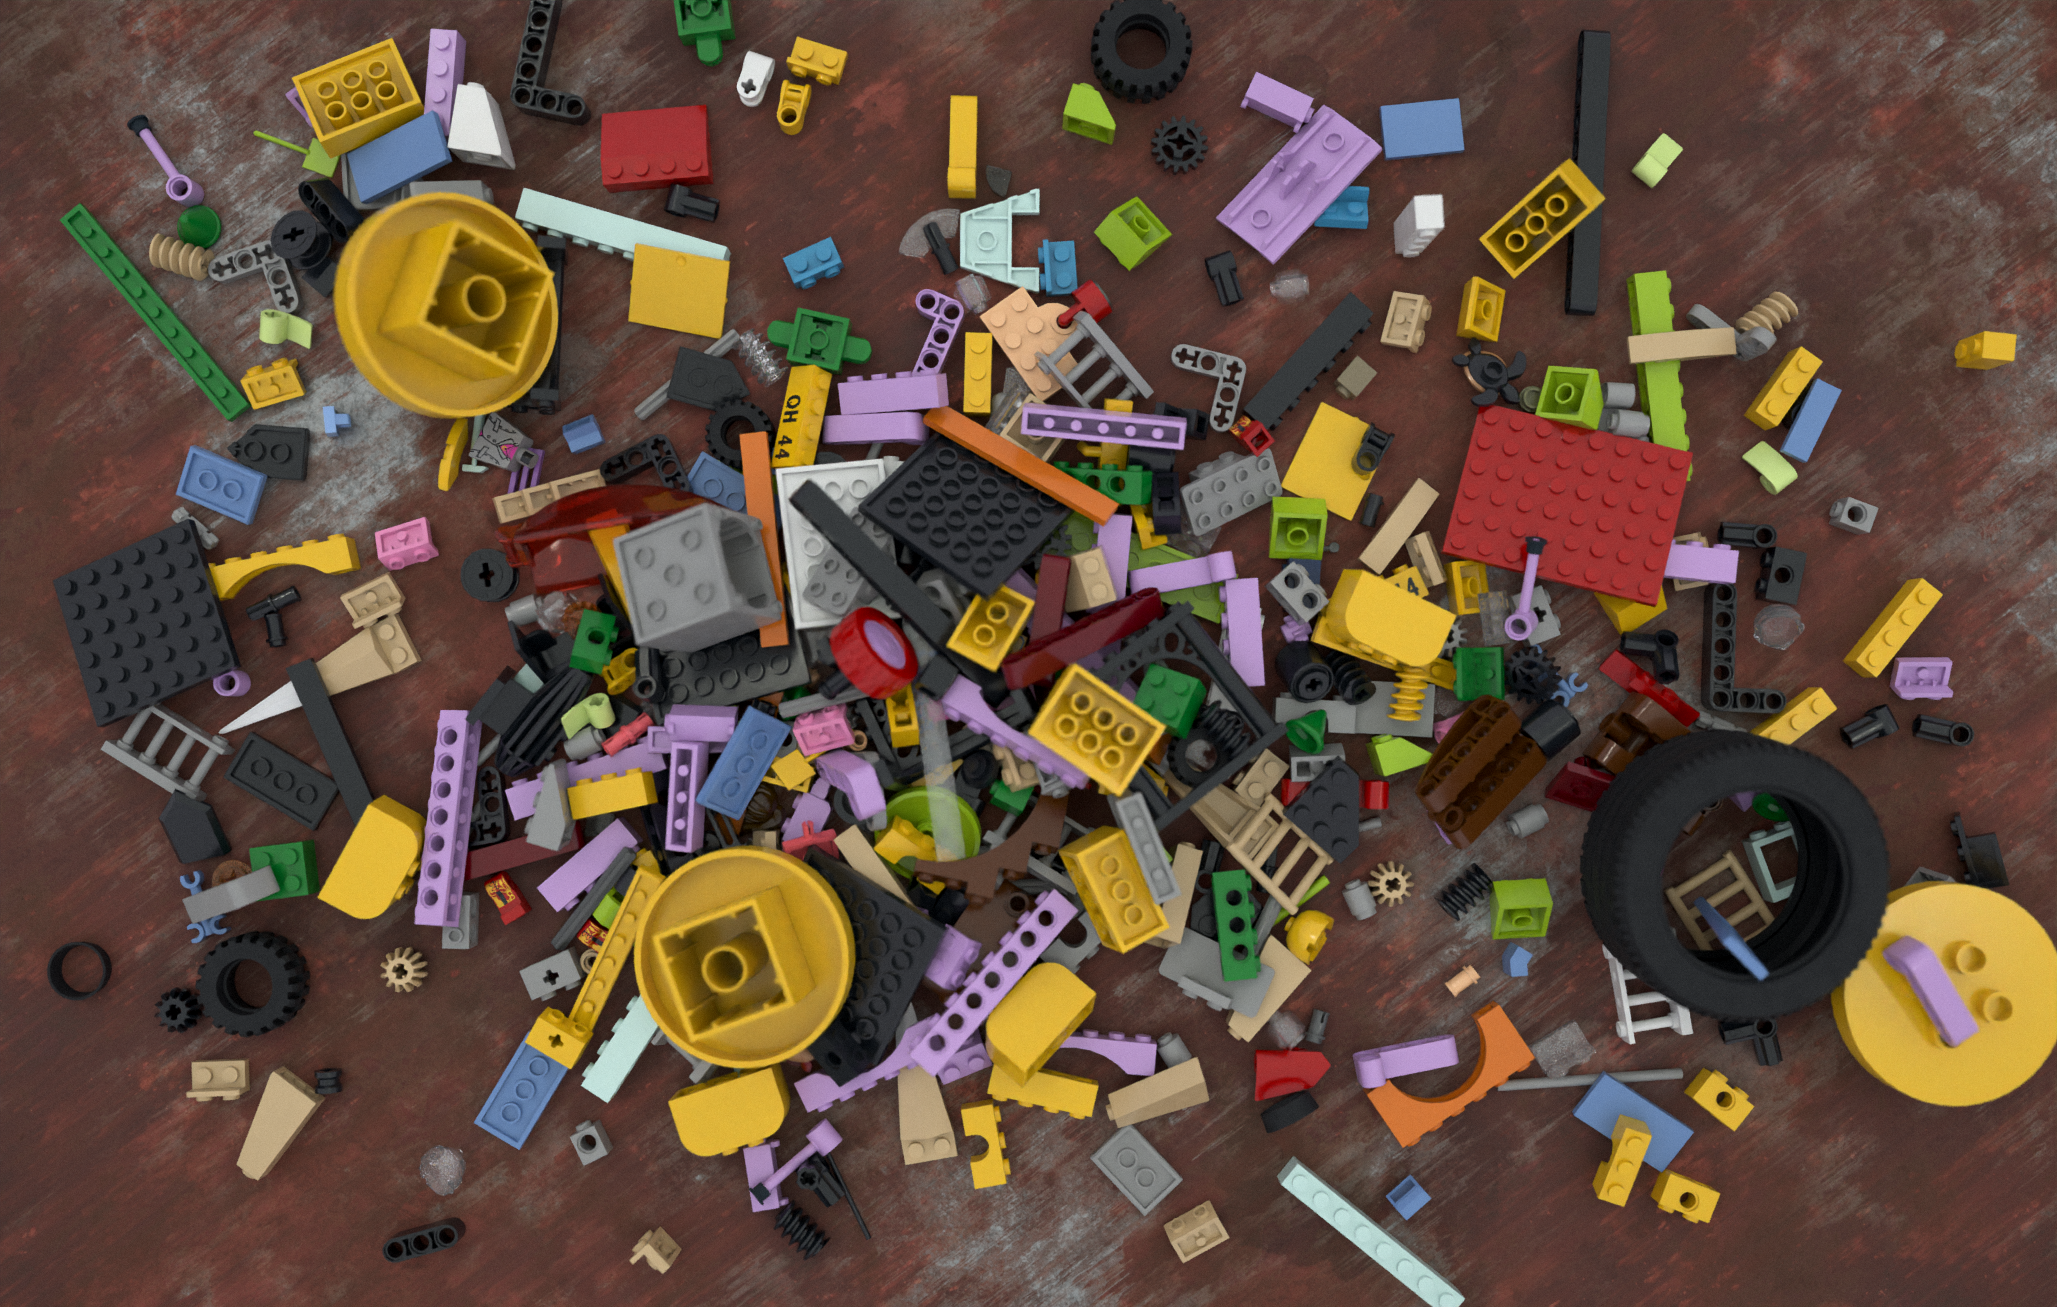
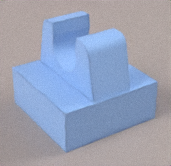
M334 406L323 407L325 433L328 437L339 436L338 428L351 427L349 414H337Z

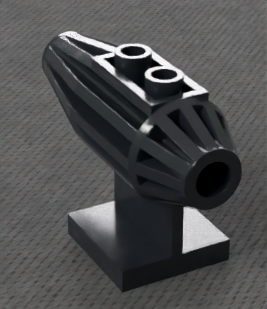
M507 665L465 720L474 726L479 719L501 735L494 764L504 774L516 777L535 766H539L543 760L549 762L557 752V749L554 747L559 740L565 742L568 737L561 718L572 707L584 700L596 676L595 673L572 668L568 665L535 693H532L512 678L516 671Z

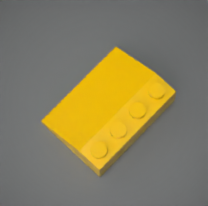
M393 38L292 77L319 142L330 159L366 145L424 115V104Z
M1069 664L1053 687L1028 734L1117 796H1120L1156 743L1165 726L1077 664Z

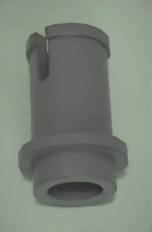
M1313 1008L1309 1029L1304 1033L1307 1035L1306 1040L1321 1044L1322 1039L1325 1040L1326 1037L1323 1035L1330 1013Z

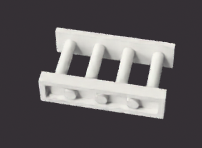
M1671 927L1676 936L1675 928ZM1602 944L1603 954L1609 960L1619 1019L1616 1022V1030L1618 1036L1622 1037V1040L1629 1044H1635V1032L1671 1027L1681 1035L1693 1034L1690 1013L1687 1008H1682L1657 991L1627 996L1625 980L1637 977L1627 969H1623L1617 958H1614ZM1664 1000L1670 1005L1671 1013H1668V1016L1634 1022L1631 1020L1629 1006Z

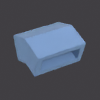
M593 414L562 426L563 435L568 442L571 453L575 455L606 443Z
M1510 942L1502 954L1503 972L1511 977L1528 976L1527 964L1533 955Z
M1411 1175L1386 1195L1387 1199L1406 1221L1431 1199Z

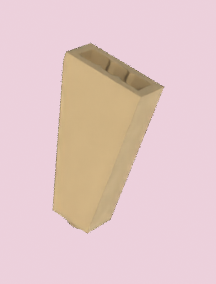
M854 824L833 839L853 869L917 908L906 894L907 891L882 855L873 850L875 842L869 834Z
M1180 842V844L1170 847L1169 855L1173 860L1169 864L1182 895L1159 904L1170 927L1144 941V943L1163 949L1181 943L1203 851L1195 849L1194 844Z
M1270 933L1259 953L1261 963L1274 969L1275 975L1257 1015L1250 1018L1231 1009L1225 1020L1230 1026L1228 1032L1238 1041L1243 1038L1249 1042L1311 972L1308 966Z
M1192 1058L1108 1094L1110 1104L1106 1105L1110 1121L1115 1120L1117 1127L1121 1128L1210 1101L1198 1058Z
M283 1066L273 1071L269 1077L236 1165L242 1169V1172L247 1177L257 1181L266 1176L324 1101L325 1097L321 1094H316L315 1089Z

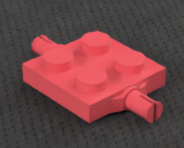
M805 821L802 823L804 834L802 837L782 842L783 852L803 861L809 846L813 844L839 859L838 846L833 840L837 837L834 829L814 833L812 821H807V824Z

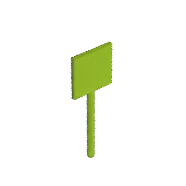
M259 131L253 132L257 137L306 154L303 168L333 178L341 155L330 159L318 139H312L308 150Z

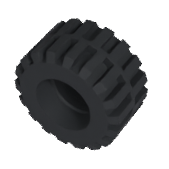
M736 400L734 403L728 401L725 402L724 407L718 406L715 409L717 412L714 415L710 414L708 418L710 423L709 425L706 424L705 427L707 431L705 440L709 444L710 452L723 464L734 469L743 468L741 450L732 449L726 441L729 427L737 421L745 420L750 422L754 426L755 432L766 431L768 433L769 450L772 451V448H774L773 440H775V434L773 432V423L767 414L749 401L743 402L742 400Z
M1193 722L1186 739L1173 735L1167 747V761L1170 771L1181 783L1193 789L1226 764L1231 753L1230 750L1221 753L1220 750L1223 743H1218L1214 745L1217 752L1214 765L1206 771L1193 770L1187 764L1185 757L1188 746L1196 740H1207L1213 744L1216 737L1215 734L1207 737L1205 734L1209 727L1199 728L1200 722Z

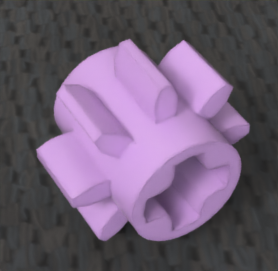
M1290 615L1284 617L1285 624L1280 626V629L1288 644L1294 641L1309 640L1307 635L1313 632L1308 621L1299 626Z

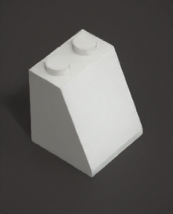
M468 82L467 85L458 84L447 147L463 162L515 170V162L499 104L481 84Z

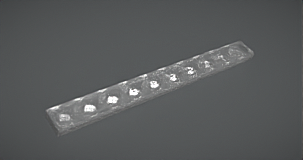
M902 618L904 633L911 642L918 659V673L914 680L911 681L919 728L937 861L944 862L966 858L945 714L941 702L942 697L935 702L913 687L929 660L936 655L935 650Z

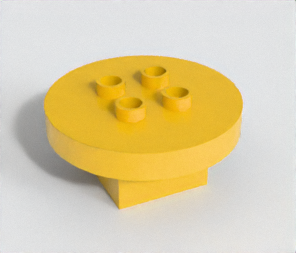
M448 192L426 193L383 208L366 220L355 232L341 257L336 275L334 302L337 323L344 345L359 371L373 387L392 402L415 413L435 418H464L488 414L500 410L522 397L539 379L548 364L556 341L558 328L557 297L552 280L554 273L548 269L542 254L538 252L536 244L518 223L495 206L463 194Z
M753 845L734 846L710 852L688 862L672 873L658 887L650 898L638 925L635 938L634 965L637 984L647 1010L660 1029L675 1044L693 1056L709 1063L732 1068H756L775 1064L794 1056L815 1041L833 1022L845 1003L851 988L855 968V942L850 920L841 900L830 884L816 870L800 859L780 850Z
M1928 881L1908 885L1888 893L1889 903L1885 908L1887 910L1886 916L1882 917L1881 922L1883 925L1877 932L1879 933L1877 939L1874 938L1871 943L1873 947L1867 951L1866 958L1861 959L1858 963L1859 967L1857 970H1853L1850 978H1845L1842 981L1843 984L1839 988L1836 987L1834 992L1831 993L1832 1008L1838 1030L1852 1055L1871 1075L1884 1084L1913 1098L1937 1105L1968 1106L1980 1104L1999 1098L2022 1085L2044 1063L2057 1041V952L2044 929L2025 909L2012 900L1980 887L1957 882ZM1905 935L1926 944L1933 951L1978 1026V1032L1955 1047L1949 1045L1941 1036L1906 976L1893 969L1882 954L1884 949Z

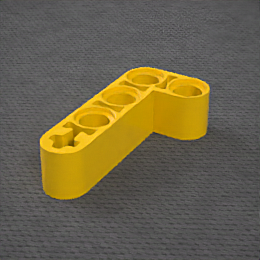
M951 95L948 167L949 198H976L977 96Z

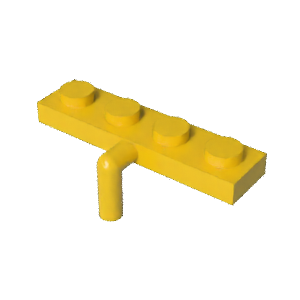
M1105 398L1104 410L1132 413L1133 401ZM1080 441L1077 444V449L1083 455L1099 457L1097 468H1102V464H1118V469H1126L1128 444L1100 442V446H1089L1084 441ZM1096 477L1097 488L1100 487V479ZM1120 478L1119 487L1122 490L1124 489V480Z

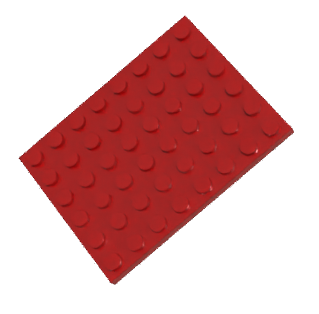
M1496 405L1479 407L1441 554L1525 575L1528 558L1525 537H1541L1547 540V544L1543 547V553L1539 555L1536 578L1655 607L1662 586L1693 453L1625 436H1616L1600 430H1590Z

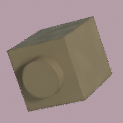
M1356 356L1334 381L1333 385L1337 387L1335 391L1344 399L1350 398L1353 401L1377 372L1360 357Z

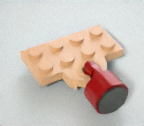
M1088 280L1071 292L1076 303L1069 308L1059 303H1047L1037 307L1022 286L980 316L986 328L992 333V336L1034 396L1043 402L1063 388L1051 374L1047 376L1037 366L1039 360L1034 354L1039 351L1048 357L1077 330L1076 326L1078 325L1073 317L1080 310L1089 313L1096 323L1112 313L1113 307L1111 302L1094 280ZM1068 352L1055 366L1065 377L1078 363L1071 353Z

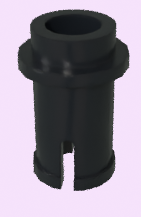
M1368 493L1367 497L1363 499L1365 500V505L1358 523L1375 528L1381 505L1384 506L1382 502L1383 497Z
M282 614L264 616L268 634L266 643H269L270 648L286 646L288 637L284 633Z

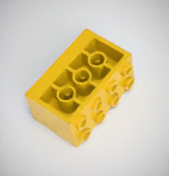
M1103 825L1058 849L1103 946L1124 953L1170 927L1160 905L1154 904L1124 829Z

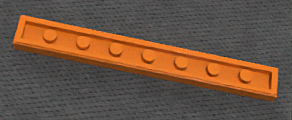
M948 406L931 408L923 417V424L1103 527L1118 509L1119 503Z
M763 431L739 434L747 513L760 519L763 524V529L760 530L776 598L783 607V611L780 612L782 620L759 628L761 647L790 645L768 433Z

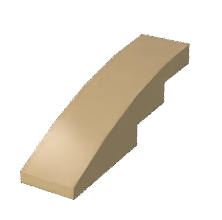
M1734 327L1674 331L1627 337L1629 365L1675 360L1686 361L1737 354Z
M600 469L492 499L500 524L608 495L609 493L605 480L600 474Z
M1418 478L1386 518L1384 524L1373 536L1372 541L1357 560L1375 574L1380 575L1427 513L1439 493Z

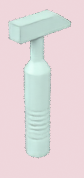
M486 414L477 415L474 418L471 449L484 427ZM472 458L471 465L463 464L462 471L483 473L489 469L485 466H477V460Z

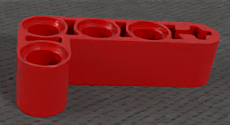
M1282 778L1281 803L1283 806H1287L1312 781L1292 782L1291 778ZM1359 779V807L1389 809V782L1385 780Z

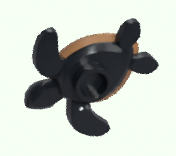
M1472 338L1468 344L1469 352H1466L1464 355L1458 354L1452 358L1454 365L1463 367L1470 384L1482 393L1474 396L1470 400L1471 403L1477 407L1491 406L1496 402L1498 395H1501L1506 403L1511 405L1518 404L1520 402L1519 392L1516 387L1509 384V381L1523 375L1526 368V356L1524 353L1518 351L1514 356L1512 364L1507 367L1506 363L1498 355L1481 351L1480 341Z

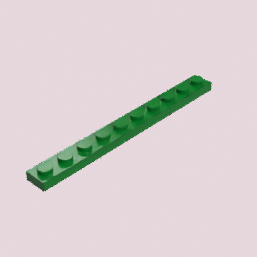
M79 203L60 219L62 224L228 421L233 422L252 406L85 205Z

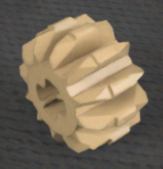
M1388 861L1387 869L1382 863H1379L1377 866L1380 872L1377 873L1373 870L1370 872L1372 876L1376 877L1375 880L1367 881L1369 886L1375 887L1371 890L1372 896L1378 895L1377 902L1380 904L1386 900L1389 907L1394 905V898L1399 904H1403L1401 895L1410 897L1411 893L1406 890V887L1414 886L1413 882L1405 881L1412 875L1411 872H1403L1404 865L1399 863L1395 867L1393 861ZM1387 879L1393 880L1396 883L1394 888L1388 887L1385 884Z
M402 947L395 949V953H388L386 955L388 961L380 965L383 969L387 970V972L382 973L380 976L382 978H389L386 986L391 987L395 984V992H400L403 989L410 992L414 986H421L423 983L421 977H426L428 974L422 969L428 962H420L419 960L422 953L417 952L413 955V947H408L405 951Z

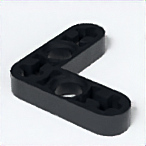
M663 434L654 435L608 458L600 467L601 476L609 484L617 485L655 466L668 495L676 503L683 504L688 502L694 492L673 444ZM659 444H663L662 447L667 456L663 457L658 451ZM636 454H642V462L638 465H632V457ZM622 462H624L627 465L628 469L625 470V466L622 464ZM670 463L676 464V470L672 474H664L666 465ZM613 467H615V468H616V470H615L616 474L612 476V475H611V473H612L611 469H612ZM677 480L683 487V493L680 495L677 493L678 489L674 483Z
M492 766L482 768L477 775L481 821L470 822V828L476 830L477 837L473 842L468 843L467 849L502 843L510 835L504 773ZM490 773L495 775V780H492L491 783L486 782V778L490 777ZM492 789L498 790V793H487V791H492ZM496 797L500 802V806L496 811L490 812L488 802ZM496 826L501 827V832H498L497 836L485 834L484 830H494Z

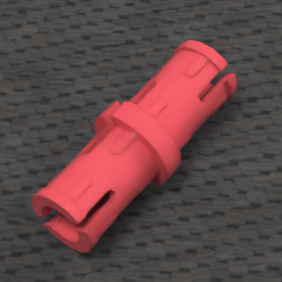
M643 712L628 725L619 727V731L602 742L601 746L610 757H613L627 745L634 744L640 735L648 731V726H654V723Z

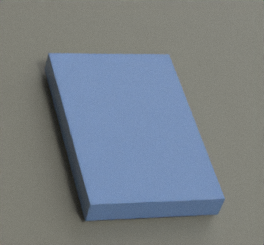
M1459 98L1380 106L1379 114L1384 161L1463 153L1464 141Z
M192 445L187 455L176 495L250 525L253 524L268 475L197 445Z

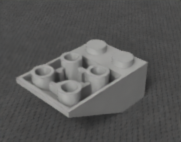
M562 758L544 767L540 779L541 782H544L541 792H537L533 801V807L536 808L534 817L529 818L525 828V833L528 834L526 842L559 851L570 844L577 820H573L567 792V788H570L571 785L566 760Z

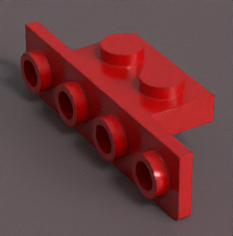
M1615 649L1600 664L1599 670L1627 692L1631 693L1633 691L1648 696L1685 727L1688 728L1700 716L1698 711L1679 698L1672 689L1659 684L1658 680L1654 679L1650 672L1643 670L1619 650Z

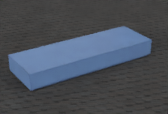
M1815 379L1782 444L1780 452L1802 463L1807 462L1842 390L1820 379Z

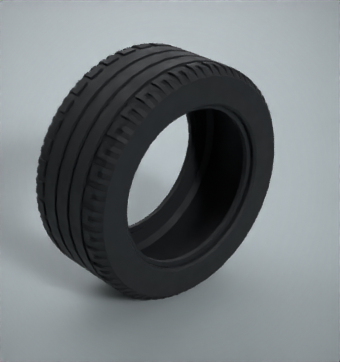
M1711 729L1709 732L1706 730L1690 732L1686 736L1679 735L1665 740L1664 744H1656L1644 751V755L1641 757L1637 756L1631 763L1625 766L1626 769L1623 772H1619L1614 780L1609 783L1610 787L1607 791H1603L1601 798L1596 803L1598 805L1596 810L1591 813V818L1587 823L1589 828L1583 837L1584 840L1581 846L1583 855H1580L1579 871L1582 874V878H1580L1582 896L1586 899L1584 904L1589 918L1593 920L1591 922L1599 939L1603 940V945L1614 958H1617L1622 966L1655 991L1682 1008H1687L1689 1011L1705 1017L1710 1016L1712 1019L1730 1022L1732 1020L1736 1022H1756L1757 1019L1759 1021H1767L1769 1019H1778L1780 1015L1789 1016L1794 1012H1800L1803 1007H1810L1815 1002L1823 1000L1824 995L1833 993L1836 987L1839 988L1843 984L1842 981L1845 978L1849 979L1853 970H1857L1859 967L1858 963L1861 959L1866 958L1867 951L1873 947L1871 944L1873 939H1877L1879 934L1877 932L1883 925L1881 922L1882 917L1886 916L1887 910L1885 908L1889 903L1887 893L1890 892L1891 888L1889 885L1891 875L1888 871L1891 868L1889 851L1885 847L1887 841L1884 837L1883 828L1878 825L1880 821L1873 807L1867 804L1868 799L1856 785H1853V781L1841 770L1836 769L1834 765L1811 752L1761 735L1738 730ZM1746 792H1766L1779 804L1792 825L1798 849V871L1787 903L1768 927L1758 935L1745 941L1768 971V975L1762 980L1729 948L1718 950L1685 948L1676 938L1668 923L1662 898V876L1666 859L1681 830L1694 816L1709 805L1723 798Z

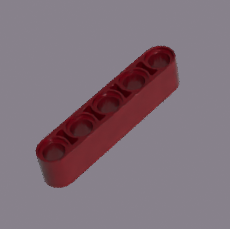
M1043 554L1030 644L1062 629L1071 569L1070 557ZM1056 672L1032 683V685L1052 688Z
M580 821L575 824L570 844L559 851L526 842L528 836L467 852L464 881L585 847L586 843Z

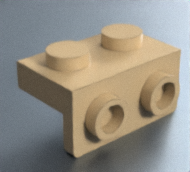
M390 572L342 594L340 597L354 619L352 623L354 629L360 626L368 628L378 621L377 618L385 614L390 617L402 610L401 606L406 599Z

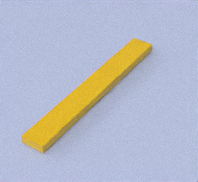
M642 864L638 867L568 1017L576 1023L583 1024L591 1032L634 945L642 914L650 898L666 877Z

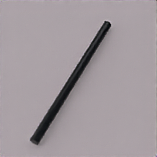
M829 1152L826 1154V1157L838 1182L846 1191L847 1201L866 1240H868L871 1236Z

